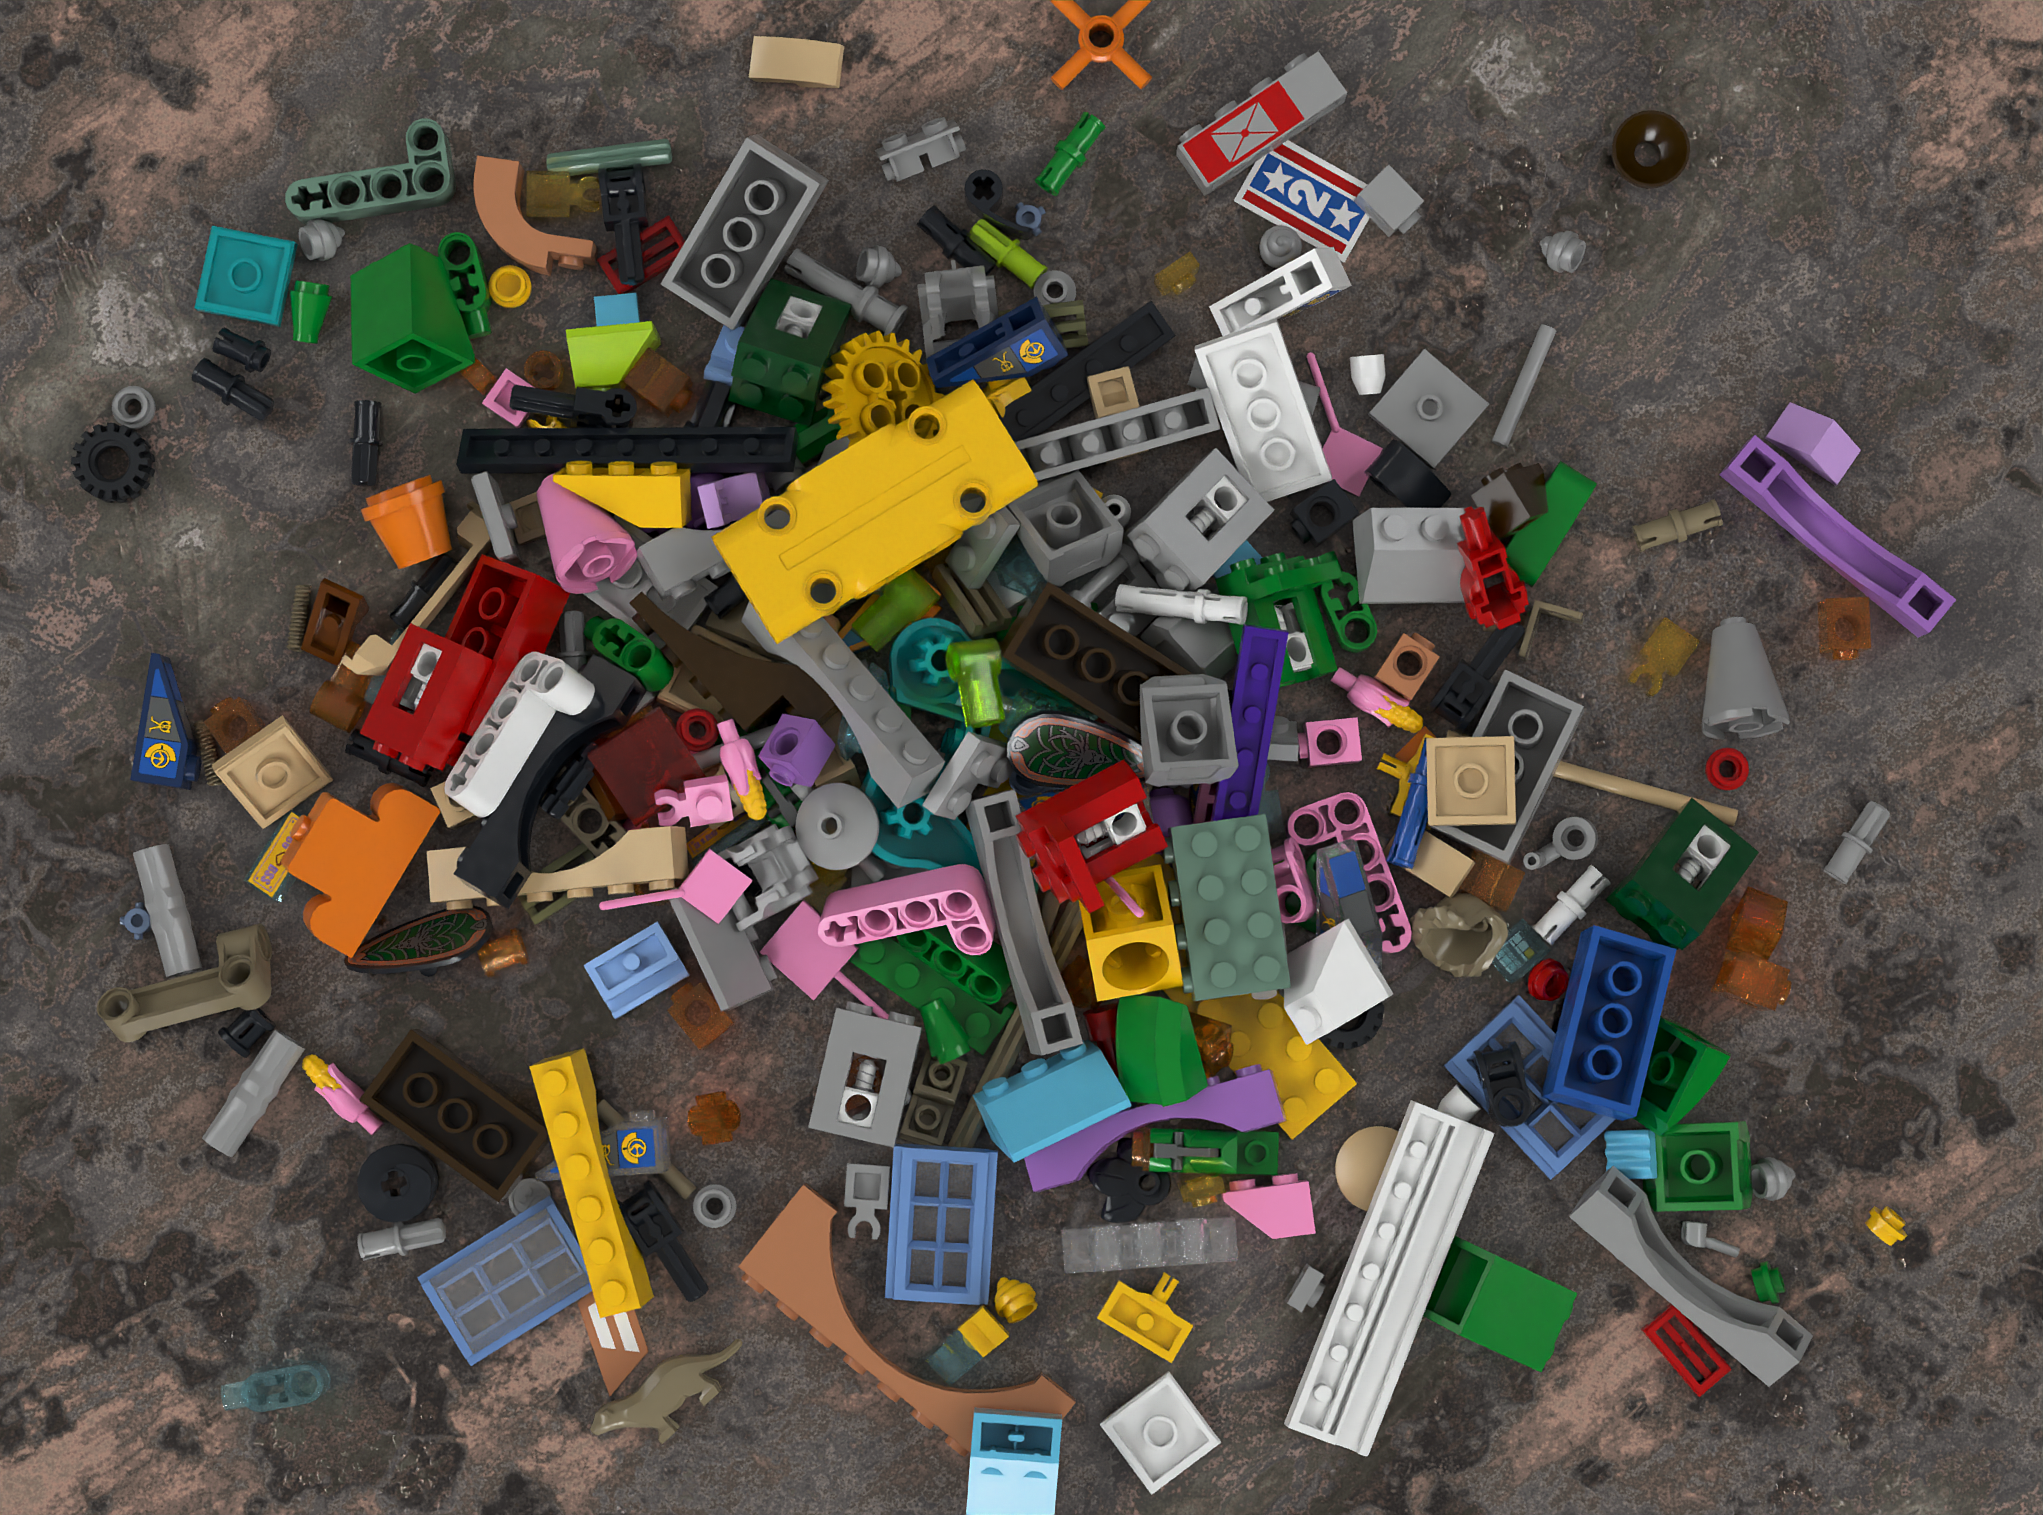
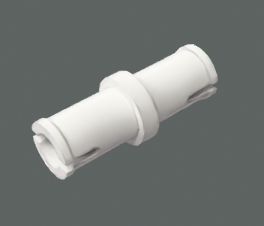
M1590 865L1566 893L1561 891L1556 896L1558 901L1532 928L1547 943L1553 946L1555 941L1577 918L1582 920L1587 914L1584 910L1611 884L1610 881L1603 877L1595 867Z

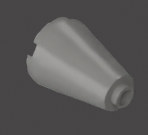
M1743 617L1724 619L1720 622V626L1712 631L1702 716V732L1706 737L1725 740L1724 732H1737L1738 740L1762 737L1779 732L1783 729L1782 722L1787 725L1790 723L1789 713L1756 626L1752 623H1746V619Z

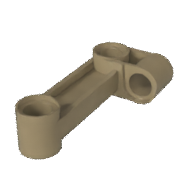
M259 923L218 934L216 944L219 955V967L133 990L123 987L110 989L99 999L96 1008L97 1013L120 1041L133 1042L144 1036L147 1031L240 1007L245 1010H255L268 1001L272 991L270 968L272 947L267 930Z

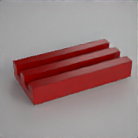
M669 215L640 232L641 245L667 229L671 234L642 253L643 264L675 244L679 248L645 268V279L643 282L634 286L620 282L618 268L613 270L610 266L617 261L616 248L597 259L618 294L631 292L671 267L685 240Z
M1669 1304L1665 1311L1655 1316L1651 1323L1646 1324L1640 1329L1698 1397L1703 1395L1732 1370L1692 1321L1672 1304ZM1675 1316L1718 1369L1712 1373L1668 1320ZM1660 1327L1705 1378L1704 1381L1699 1384L1658 1336L1656 1331Z

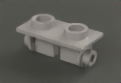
M945 117L937 118L921 126L922 132L909 137L906 136V133H900L883 140V147L876 149L875 152L880 161L888 159V163L881 165L887 181L896 179L899 182L902 179L923 172L924 168L919 156L927 153L932 168L959 158V153L966 151V147L960 134L954 137L952 135L953 132L960 130L954 119L946 121Z

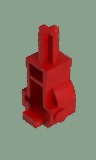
M1470 506L1464 509L1465 514L1459 516L1465 535V540L1457 543L1465 564L1460 577V588L1470 619H1476L1479 625L1484 624L1486 628L1496 625L1501 630L1521 621L1519 614L1526 612L1524 606L1529 605L1528 594L1524 580L1520 581L1516 572L1506 561L1508 557L1505 546L1489 528L1484 508L1474 509ZM1502 571L1504 582L1485 589L1483 579Z

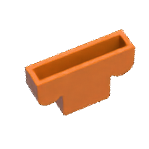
M386 783L378 787L373 793L370 800L371 815L361 812L328 792L321 793L308 816L301 815L294 824L290 833V837L293 840L281 859L282 866L290 874L323 892L322 895L318 894L312 897L305 905L303 921L306 927L320 941L350 958L354 956L441 812L432 802L396 783Z

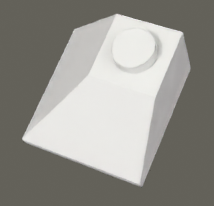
M1349 919L1287 954L1291 988L1284 989V1009L1306 1045L1393 995L1392 990Z

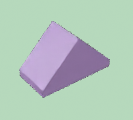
M1791 402L1765 437L1772 444L1834 486L1838 485L1861 451L1835 420Z

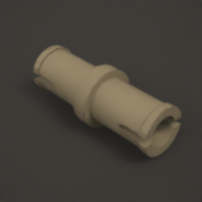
M1712 499L1710 502L1680 512L1677 508L1669 510L1667 516L1640 525H1634L1632 530L1636 534L1634 538L1639 551L1644 552L1646 549L1673 540H1677L1678 543L1687 541V536L1716 526H1722L1723 520L1719 517L1721 513L1715 499Z

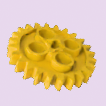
M875 331L869 335L863 333L840 346L841 351L831 355L830 358L834 365L826 368L824 371L832 381L823 384L822 389L830 393L832 398L823 402V406L834 409L835 415L828 419V423H839L841 429L836 438L839 440L848 437L850 440L848 448L888 424L895 423L897 425L909 418L911 413L917 408L929 406L945 396L935 392V385L928 374L927 364L922 365L920 363L922 350L919 349L910 353L909 340L905 339L897 343L895 333L882 336L880 331ZM927 420L919 422L914 428L916 434L923 439L933 438L939 432L937 425Z

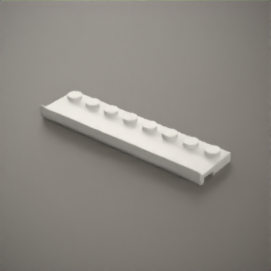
M1410 1101L1284 1422L1288 1428L1333 1445L1342 1446L1360 1455H1369L1495 1134L1494 1132L1415 1101Z

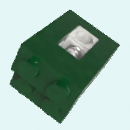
M771 278L738 341L731 373L733 380L728 401L810 427L815 415L821 386L826 376L824 371L831 366L832 360L830 357L837 353L843 341L852 304Z
M1691 798L1673 814L1632 872L1613 888L1605 900L1614 906L1623 918L1632 921L1647 933L1654 943L1683 950L1701 935L1756 858L1759 851L1695 799ZM1678 862L1681 867H1678L1675 872L1672 868ZM1699 879V883L1696 887H1693L1694 881Z

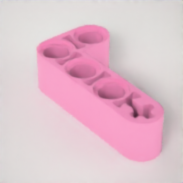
M1340 793L1294 811L1286 821L1285 832L1288 838L1292 837L1296 840L1299 847H1310L1333 838L1340 856L1349 853L1351 845L1356 841L1365 842L1370 846L1372 850L1371 860L1368 864L1361 865L1366 886L1368 883L1376 881L1383 884L1387 891V897L1383 904L1379 906L1372 905L1373 912H1383L1393 906L1395 914L1387 915V919L1391 927H1399L1401 930V935L1396 937L1397 944L1395 946H1392L1389 940L1382 941L1380 933L1385 931V924L1382 918H1378L1376 920L1379 930L1378 950L1389 954L1405 949L1411 940V926L1363 799L1354 793ZM1348 801L1354 804L1357 809V818L1354 823L1346 825L1337 820L1334 810L1338 802ZM1306 815L1314 819L1317 824V832L1313 838L1303 839L1296 834L1294 823L1297 817Z
M957 864L835 891L826 898L817 930L819 937L826 944L834 947H845L947 925L952 939L959 950L969 955H981L991 948L996 923L983 876L973 866Z

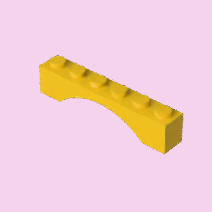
M585 1049L544 1058L529 1067L599 1317L603 1318L639 1309L654 1298L643 1256L626 1226L610 1181L599 1131L596 1088Z

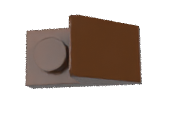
M324 578L320 583L301 650L340 667L344 655L347 656L356 625L369 611V606L364 596Z

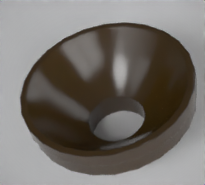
M1655 110L1641 111L1631 115L1618 127L1611 147L1612 160L1620 176L1628 183L1645 189L1659 188L1677 179L1685 169L1690 155L1689 138L1681 123L1673 116ZM1643 143L1654 145L1659 153L1658 162L1648 167L1639 164L1635 158V149L1638 145Z

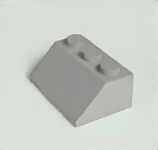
M1370 508L1353 519L1359 604L1465 603L1460 588V577L1465 564L1457 545L1458 542L1465 540L1459 517L1465 514V508ZM1488 577L1485 578V579H1483V583H1484L1485 589H1486Z
M682 897L669 899L721 1011H730L774 990L771 980L776 979L777 975L767 954L759 957L754 947L753 941L759 939L754 925L739 932L735 925L739 921L732 908L718 924Z

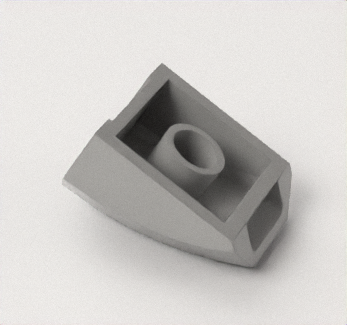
M1079 470L1043 480L1038 483V487L1006 505L1021 524L1017 534L1026 551L1045 580L1051 584L1062 587L1066 582L1100 567L1106 568L1122 549L1124 528Z
M1204 584L1198 588L1208 589L1211 594L1220 595L1217 584ZM1160 616L1140 636L1147 645L1193 674H1205L1221 680L1237 665L1238 655L1228 622L1207 621L1206 624L1195 623L1194 619Z
M1205 674L1154 676L1140 685V726L1145 783L1157 787L1201 783L1212 784L1228 779L1234 774L1239 766L1228 689L1225 681Z

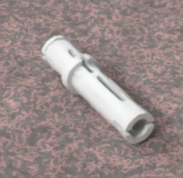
M1120 584L1115 597L1117 612L1194 619L1195 623L1206 624L1207 621H1222L1243 625L1248 612L1247 597L1211 594L1208 589H1198L1197 592H1184Z

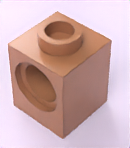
M1403 633L1373 678L1384 684L1398 696L1411 701L1440 656L1432 652L1435 645L1423 636L1413 633L1409 637ZM1408 653L1417 658L1419 671L1416 675L1407 676L1399 671L1397 667L1399 655Z

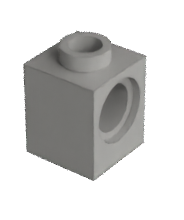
M1388 165L1357 195L1354 202L1390 237L1397 229L1405 234L1422 217L1417 210L1424 200Z

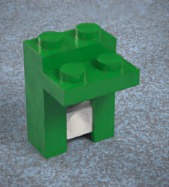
M1280 552L1261 558V564L1256 565L1254 558L1231 564V573L1215 579L1220 595L1247 597L1248 612L1244 624L1282 629L1289 632L1280 687L1310 681L1338 670L1314 592L1315 587L1342 577L1337 560L1320 564L1318 557L1305 560L1303 555L1286 559L1285 553ZM1228 623L1238 655L1243 625Z

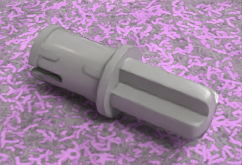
M581 611L562 612L559 618L561 653L556 655L558 659H561L575 671H578L583 664H587V657L591 656V652L586 651L584 614Z
M1870 801L1867 803L1850 831L1842 833L1841 836L1844 840L1823 871L1846 885L1864 855L1872 853L1873 850L1870 846L1889 819L1890 812L1876 802Z
M440 1218L407 1225L398 1222L394 1224V1227L374 1232L359 1233L357 1236L359 1253L363 1261L396 1253L405 1256L408 1255V1251L411 1249L442 1243L446 1238V1229Z

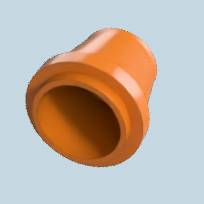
M431 475L367 497L365 499L368 506L360 509L364 521H370L398 569L428 560L453 549L442 496L446 490L442 480L433 482Z

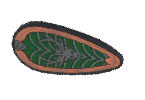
M1042 710L1023 718L1013 727L1007 739V758L1013 771L1025 781L1039 786L1068 789L1123 759L1138 776L1140 782L1145 781L1141 742L1129 734L1087 717L1063 711Z
M479 906L463 910H447L446 908L414 919L373 937L361 944L352 958L346 955L344 963L347 969L359 973L387 974L420 970L422 975L430 977L436 974L437 967L450 965L466 959L478 951L490 938L493 930L492 920L489 913Z

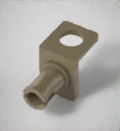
M1535 600L1532 611L1528 612L1527 616L1519 614L1521 619L1519 623L1525 628V633L1519 640V645H1521L1519 652L1520 660L1525 662L1528 660L1541 614L1583 625V613ZM1483 625V631L1493 633L1497 626L1492 625L1486 628Z

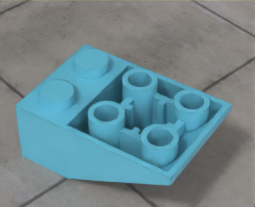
M974 1408L966 1515L1055 1514L1062 1414Z

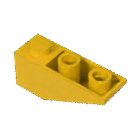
M570 461L566 463V467L553 475V482L641 528H683L692 520L690 469H677V463L654 462L650 464V468H634V462L615 461L608 463V468H592L591 461Z

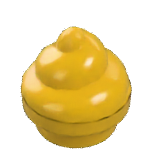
M1001 1277L997 1284L995 1310L1000 1317H1005L1008 1323L1021 1321L1037 1308L1038 1304L1034 1299L1036 1293L1028 1283H1021L1016 1279L1009 1280L1006 1277Z

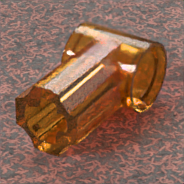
M351 641L344 655L353 659L361 645ZM340 661L331 679L326 680L315 695L310 707V714L346 733H350L364 711L367 702L365 696L375 681L376 676L358 675Z

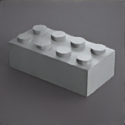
M758 134L747 137L662 280L661 285L731 330L742 326L829 180Z
M1504 670L1472 737L1514 736L1516 825L1430 826L1431 830L1509 867L1584 714V706L1510 671Z

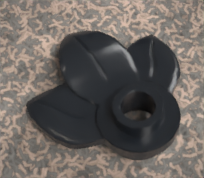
M1133 1138L1119 1139L1117 1157L1098 1160L1086 1172L1092 1185L1101 1193L1108 1195L1101 1211V1218L1105 1221L1125 1223L1136 1220L1146 1206L1160 1204L1170 1193L1171 1178L1169 1173L1149 1171L1148 1159L1152 1153L1150 1148L1140 1140ZM1147 1176H1153L1155 1179V1186L1150 1191H1144L1142 1188V1182Z

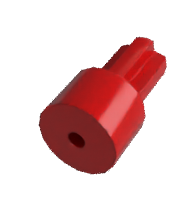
M1118 1003L1098 1006L1083 1012L1090 1041H1097L1098 1048L1103 1053L1116 1077H1118L1115 1056V1025Z

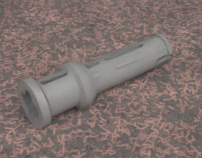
M798 248L793 251L787 261L790 266L786 265L784 267V273L790 274L825 296L852 304L851 316H853V319L859 323L863 320L883 331L884 336L890 333H895L896 336L909 313L908 306L904 304L897 306L878 294L879 290L873 286L863 288L806 255Z

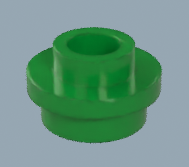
M1768 1261L1761 1262V1267L1751 1269L1758 1298L1761 1303L1771 1301L1772 1304L1780 1303L1779 1294L1786 1292L1779 1267L1771 1269Z

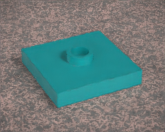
M212 226L195 309L201 312L281 327L298 244L294 241Z

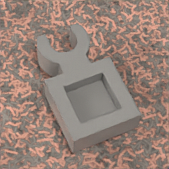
M847 1163L844 1207H856V1215L848 1224V1235L850 1238L856 1237L857 1224L862 1221L871 1224L873 1228L872 1239L877 1240L880 1236L881 1224L875 1216V1209H888L891 1166Z

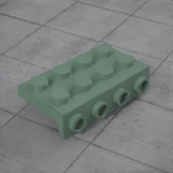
M1266 814L1168 828L1169 837H1165L1168 847L1162 851L1165 864H1173L1175 880L1168 881V892L1171 907L1179 906L1181 924H1174L1177 950L1185 949L1187 967L1181 968L1184 994L1191 993L1193 1001L1291 988Z

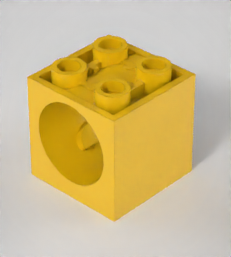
M1161 864L1125 870L1112 876L1143 910L1144 914L1142 917H1136L1105 881L1096 884L1105 906L1089 914L1079 901L1097 1002L1183 986L1174 925Z

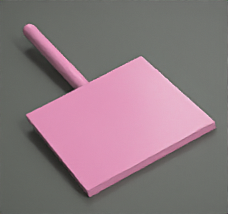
M803 900L762 948L760 953L763 956L767 954L770 962L812 1000H815L829 982L835 978L864 1005L873 1007L872 1012L878 1017L888 1019L889 1014L840 972L841 968L859 948L855 945L834 947L823 942L817 930L821 914Z

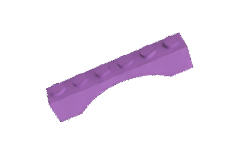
M1756 435L1741 447L1719 474L1917 638L1930 633L1956 601L1953 596L1922 571L1890 553L1847 521L1802 479L1788 461Z
M1257 1064L1236 1070L1237 1079L1220 1083L1219 1076L1207 1078L1208 1086L1189 1100L1165 1107L1158 1104H1147L1137 1107L1136 1102H1130L1132 1106L1025 1157L1024 1160L1033 1192H1041L1081 1180L1091 1164L1110 1145L1130 1132L1153 1123L1173 1119H1203L1225 1124L1246 1133L1287 1121L1273 1071L1270 1069L1262 1071L1261 1065Z

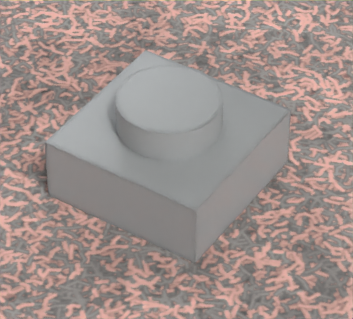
M1306 1263L1284 1301L1300 1312L1304 1310L1306 1305L1313 1308L1326 1285L1320 1282L1324 1274Z

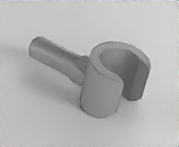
M1682 1222L1681 1241L1684 1244L1713 1249L1734 1258L1738 1256L1740 1248L1715 1238L1706 1237V1223Z

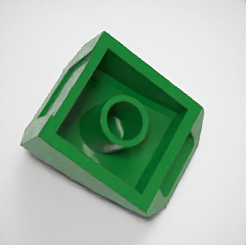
M1131 995L1120 997L1116 1013L1115 1056L1119 1083L1128 1096L1129 1101L1158 1104L1165 1107L1187 1101L1206 1088L1208 1083L1188 1006L1156 996Z
M1660 1016L1637 1116L1633 1117V1119L1658 1136H1662L1690 1112L1708 1092L1722 1072L1731 1054L1697 1032Z
M1746 1121L1677 1123L1662 1136L1655 1134L1657 1178L1643 1179V1191L1647 1194L1649 1204L1654 1212L1744 1210L1751 1207L1753 1187L1750 1134Z

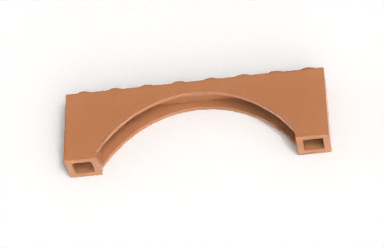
M807 1183L803 1184L738 1266L745 1272L741 1279L760 1294L765 1289L779 1299L775 1306L794 1321L799 1316L813 1326L809 1333L827 1348H830L833 1343L846 1353L843 1358L845 1363L861 1375H864L868 1370L880 1380L877 1388L896 1403L900 1398H903L914 1407L910 1414L917 1421L930 1430L934 1425L939 1427L948 1435L944 1441L963 1457L968 1452L971 1453L975 1407L1062 1414L1063 1419L1076 1403V1399L1042 1371L1035 1380L1014 1386L993 1389H963L924 1380L888 1360L869 1342L858 1328L839 1288L832 1249V1222L839 1209Z

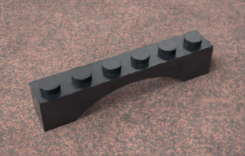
M593 654L588 664H583L577 671L594 684L595 692L591 703L586 709L576 715H568L556 711L501 803L493 813L483 818L480 825V833L473 844L462 851L457 860V869L453 874L466 886L506 909L510 908L532 873L530 861L532 827L538 807L550 783L564 765L580 752L588 741L594 742L608 733L625 727L647 692L636 677Z

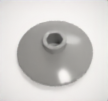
M845 783L825 784L813 790L802 802L796 817V837L803 853L816 865L831 870L848 869L861 863L872 852L879 834L878 813L871 799L859 788ZM830 818H834L838 825L836 832L830 834L826 829V823Z

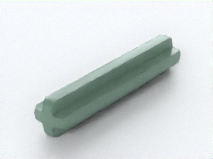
M668 139L549 153L546 158L547 171L550 177L558 178L598 173L599 168L613 171L633 168L634 164L641 163L642 167L668 164L672 162V148Z

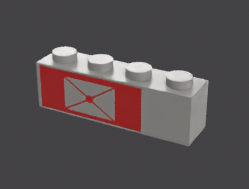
M1319 51L1309 58L1305 53L1299 55L1284 67L1286 73L1273 81L1270 77L1265 78L1249 91L1252 95L1239 105L1235 100L1229 102L1214 114L1217 120L1205 128L1198 124L1179 138L1181 144L1177 146L1176 156L1204 196L1345 102L1347 91Z

